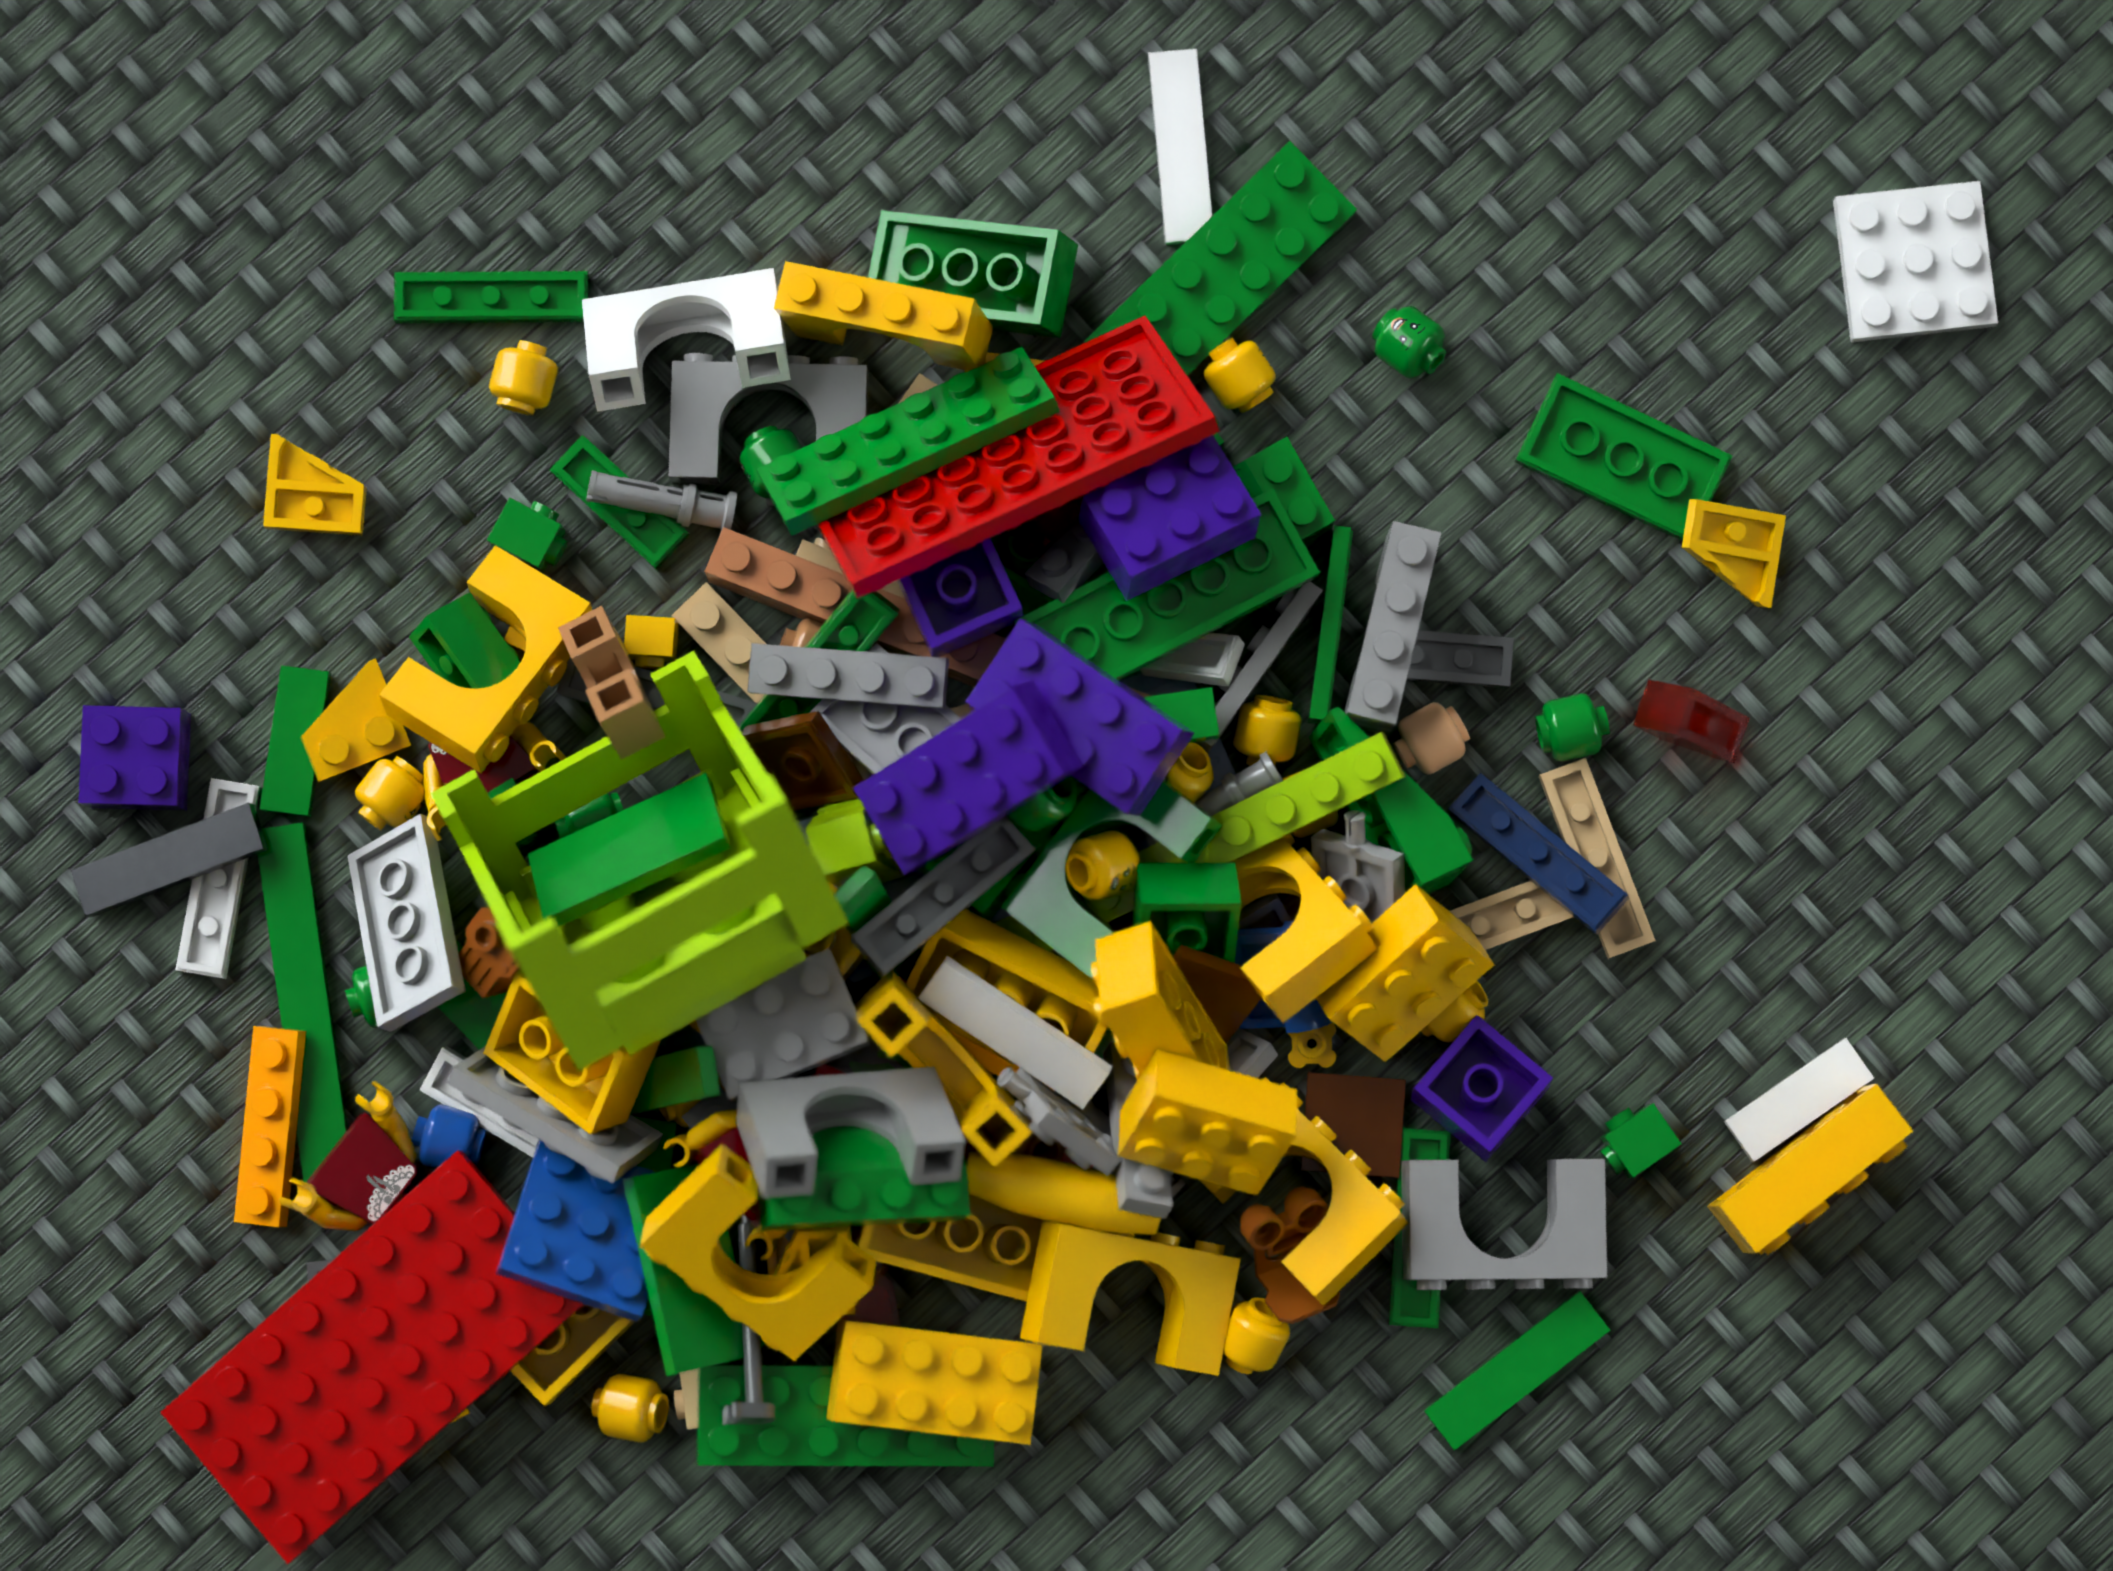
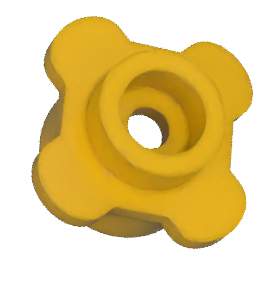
M1331 1023L1314 1030L1288 1033L1292 1038V1051L1288 1054L1289 1063L1295 1068H1302L1305 1064H1319L1323 1068L1332 1066L1336 1061V1053L1332 1050V1037L1336 1033L1335 1025ZM1309 1039L1316 1041L1317 1045L1315 1048L1311 1049L1307 1046Z

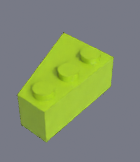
M859 798L824 805V807L819 808L817 811L819 816L813 817L806 828L810 848L829 883L839 888L863 865L872 870L881 883L905 876Z

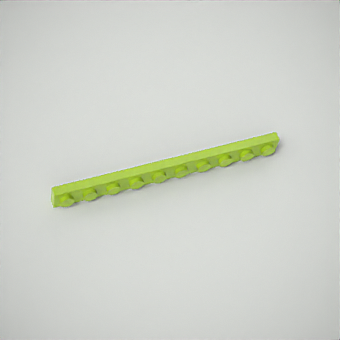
M1380 732L1213 815L1212 817L1223 826L1195 863H1231L1404 778L1405 774L1385 733ZM1160 842L1139 852L1140 863H1189L1179 858ZM1134 887L1125 893L1102 900H1090L1083 896L1089 908L1107 923L1133 911ZM1011 915L994 923L1049 952L1054 950Z

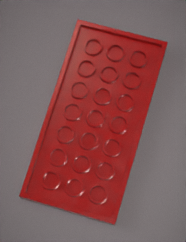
M1146 315L1035 365L1037 371L1055 396L1060 412L816 524L857 599L871 592L879 591L886 585L916 571L927 569L942 559L962 550L970 549L981 541L1007 529L1018 527L1033 517L1061 507L1072 499L1096 488L1107 486L1124 475L1142 467L1150 466L1163 457L1187 446L1195 445L1203 439L1220 432L1214 414Z
M457 1150L160 1412L287 1564L297 1559L585 1305L496 1274L515 1212L462 1150Z

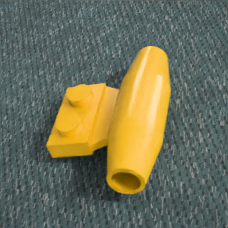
M969 1151L966 1163L969 1194L1017 1214L1100 1232L1156 1235L1160 1217L1119 1210L1116 1177L1113 1174L1107 1176L1099 1170L1090 1168L1085 1170L1077 1165L1025 1154H1009L994 1167L981 1152Z

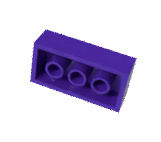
M1020 619L966 700V703L977 709L1010 687L1033 680L1084 766L1071 776L1126 814L1140 816L1195 733L1037 624Z
M1032 680L1010 687L861 782L853 789L903 874H906L932 863L1084 766Z

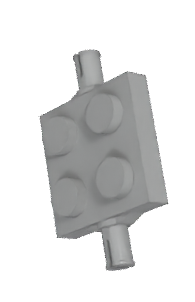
M1353 810L1344 814L1346 836L1325 829H1321L1311 836L1312 857L1321 868L1317 875L1322 880L1327 876H1331L1347 897L1343 903L1348 909L1356 904L1370 922L1373 923L1405 894L1404 853L1384 848L1368 841L1365 838L1366 814Z
M1006 1068L1001 1072L997 1084L1017 1097L1018 1100L1014 1103L1015 1106L1032 1121L1029 1127L1039 1138L1050 1145L1056 1140L1067 1147L1065 1153L1085 1170H1088L1093 1165L1108 1176L1118 1165L1120 1159L1113 1150L1112 1137L1108 1134H1103L1090 1116L1022 1068H1019L1017 1072H1014L1011 1068Z

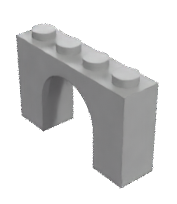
M704 353L684 354V361H672L669 478L673 484L721 485L722 432L726 418L739 401L759 391H782L801 400L814 416L816 422V441L824 435L833 434L861 421L864 417L868 416L869 372L867 365H858V359L854 357L829 358V364H810L809 357L788 355L791 380L742 388L736 355L732 356V362L713 361V355Z
M1393 521L1385 538L1375 580L1377 586L1368 626L1344 709V713L1362 730L1377 734L1384 732L1388 736L1396 724L1441 532Z
M935 1067L741 1082L739 1085L736 1124L763 1198L813 1194L817 1152L811 1135L820 1130L837 1126L868 1129L888 1139L897 1149L911 1185L960 1181L965 1139Z
M1605 1159L1547 1160L1548 1210L1544 1230L1539 1239L1528 1250L1517 1256L1505 1259L1490 1256L1478 1249L1469 1240L1462 1227L1459 1214L1458 1160L1401 1161L1402 1201L1405 1203L1402 1207V1214L1408 1222L1402 1229L1403 1280H1417V1290L1447 1289L1446 1280L1466 1279V1289H1495V1279H1514V1289L1544 1288V1279L1562 1278L1563 1288H1593V1278H1607Z

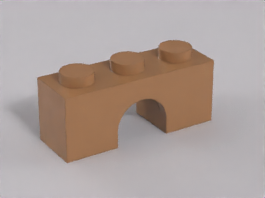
M603 606L558 627L570 657L588 688L585 691L597 719L620 759L622 760L665 738V734L625 645Z

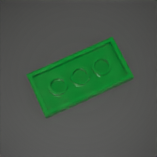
M1557 373L1515 462L1683 541L1689 499L1711 502L1733 455Z
M704 773L534 850L527 855L543 920L545 921L552 917L557 927L729 850L731 845L713 783L707 773Z
M700 1164L654 1172L623 1180L666 1376L744 1358L742 1322H736L731 1319L721 1306L705 1294L693 1291L682 1277L666 1265L654 1262L647 1255L646 1251L640 1247L645 1219ZM727 1228L718 1239L725 1254L736 1264Z

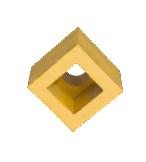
M626 615L624 645L630 659L635 660V666L643 669L659 670L664 667V662L676 661L679 623L675 618Z

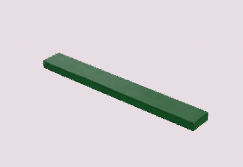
M302 822L263 828L269 850L258 854L281 1025L284 1029L306 1031L297 1122V1139L303 1182H306L348 1130L306 826Z

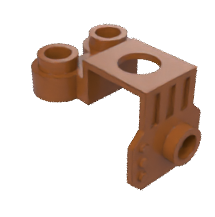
M482 907L466 927L467 943L458 953L462 976L482 998L508 992L514 975L517 971L521 970L496 924L497 920L490 907Z
M1306 1187L1295 1188L1286 1196L1284 1201L1285 1209L1280 1214H1277L1271 1207L1256 1204L1247 1208L1240 1218L1241 1233L1254 1248L1255 1276L1268 1292L1265 1304L1279 1322L1290 1324L1336 1307L1340 1298V1293L1338 1292L1322 1306L1282 1263L1322 1222L1329 1210L1328 1205L1318 1192ZM1279 1253H1282V1254H1280L1279 1256H1276V1257H1273V1258H1269V1257H1272V1256L1277 1255V1254H1279Z

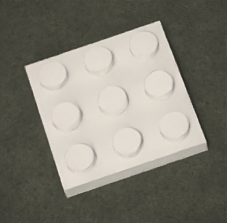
M1980 181L1835 197L1833 203L1851 342L1995 327L1998 324Z

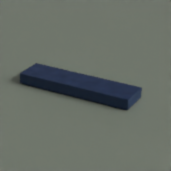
M1482 773L1472 781L1448 808L1452 816L1596 935L1629 900V896L1625 891Z

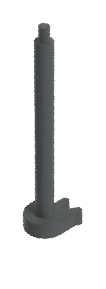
M742 1214V1224L738 1225L740 1267L757 1273L756 1239H753L747 1248L745 1247V1241L755 1227ZM742 1323L746 1402H732V1406H724L722 1410L723 1425L771 1423L775 1421V1405L763 1403L760 1335Z

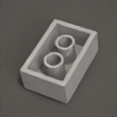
M830 948L807 957L808 959L696 1019L706 1046L712 1045V1048H714L718 1075L728 1099L733 1103L738 1101L739 1085L741 1082L790 1079L871 1045L865 1029L857 1022L856 1007Z

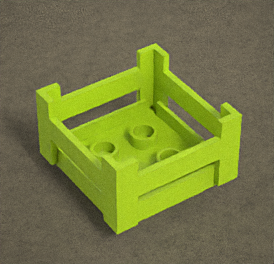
M694 651L650 674L665 702L664 706L654 710L665 738L621 760L606 736L490 799L475 770L430 793L496 918V924L509 950L578 1071L624 1046L631 1056L808 959L802 947H806L848 924L785 797L770 774L767 775L724 706L713 682ZM689 749L701 772L682 783L707 773L715 789L731 848L557 927L552 917L544 921L531 867L527 865L516 842Z

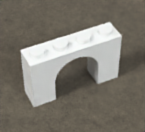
M774 268L583 299L582 307L588 372L597 412L646 404L642 373L645 358L661 342L684 333L707 332L722 336L730 341L735 347L742 388L791 380L783 319L774 309L778 292Z

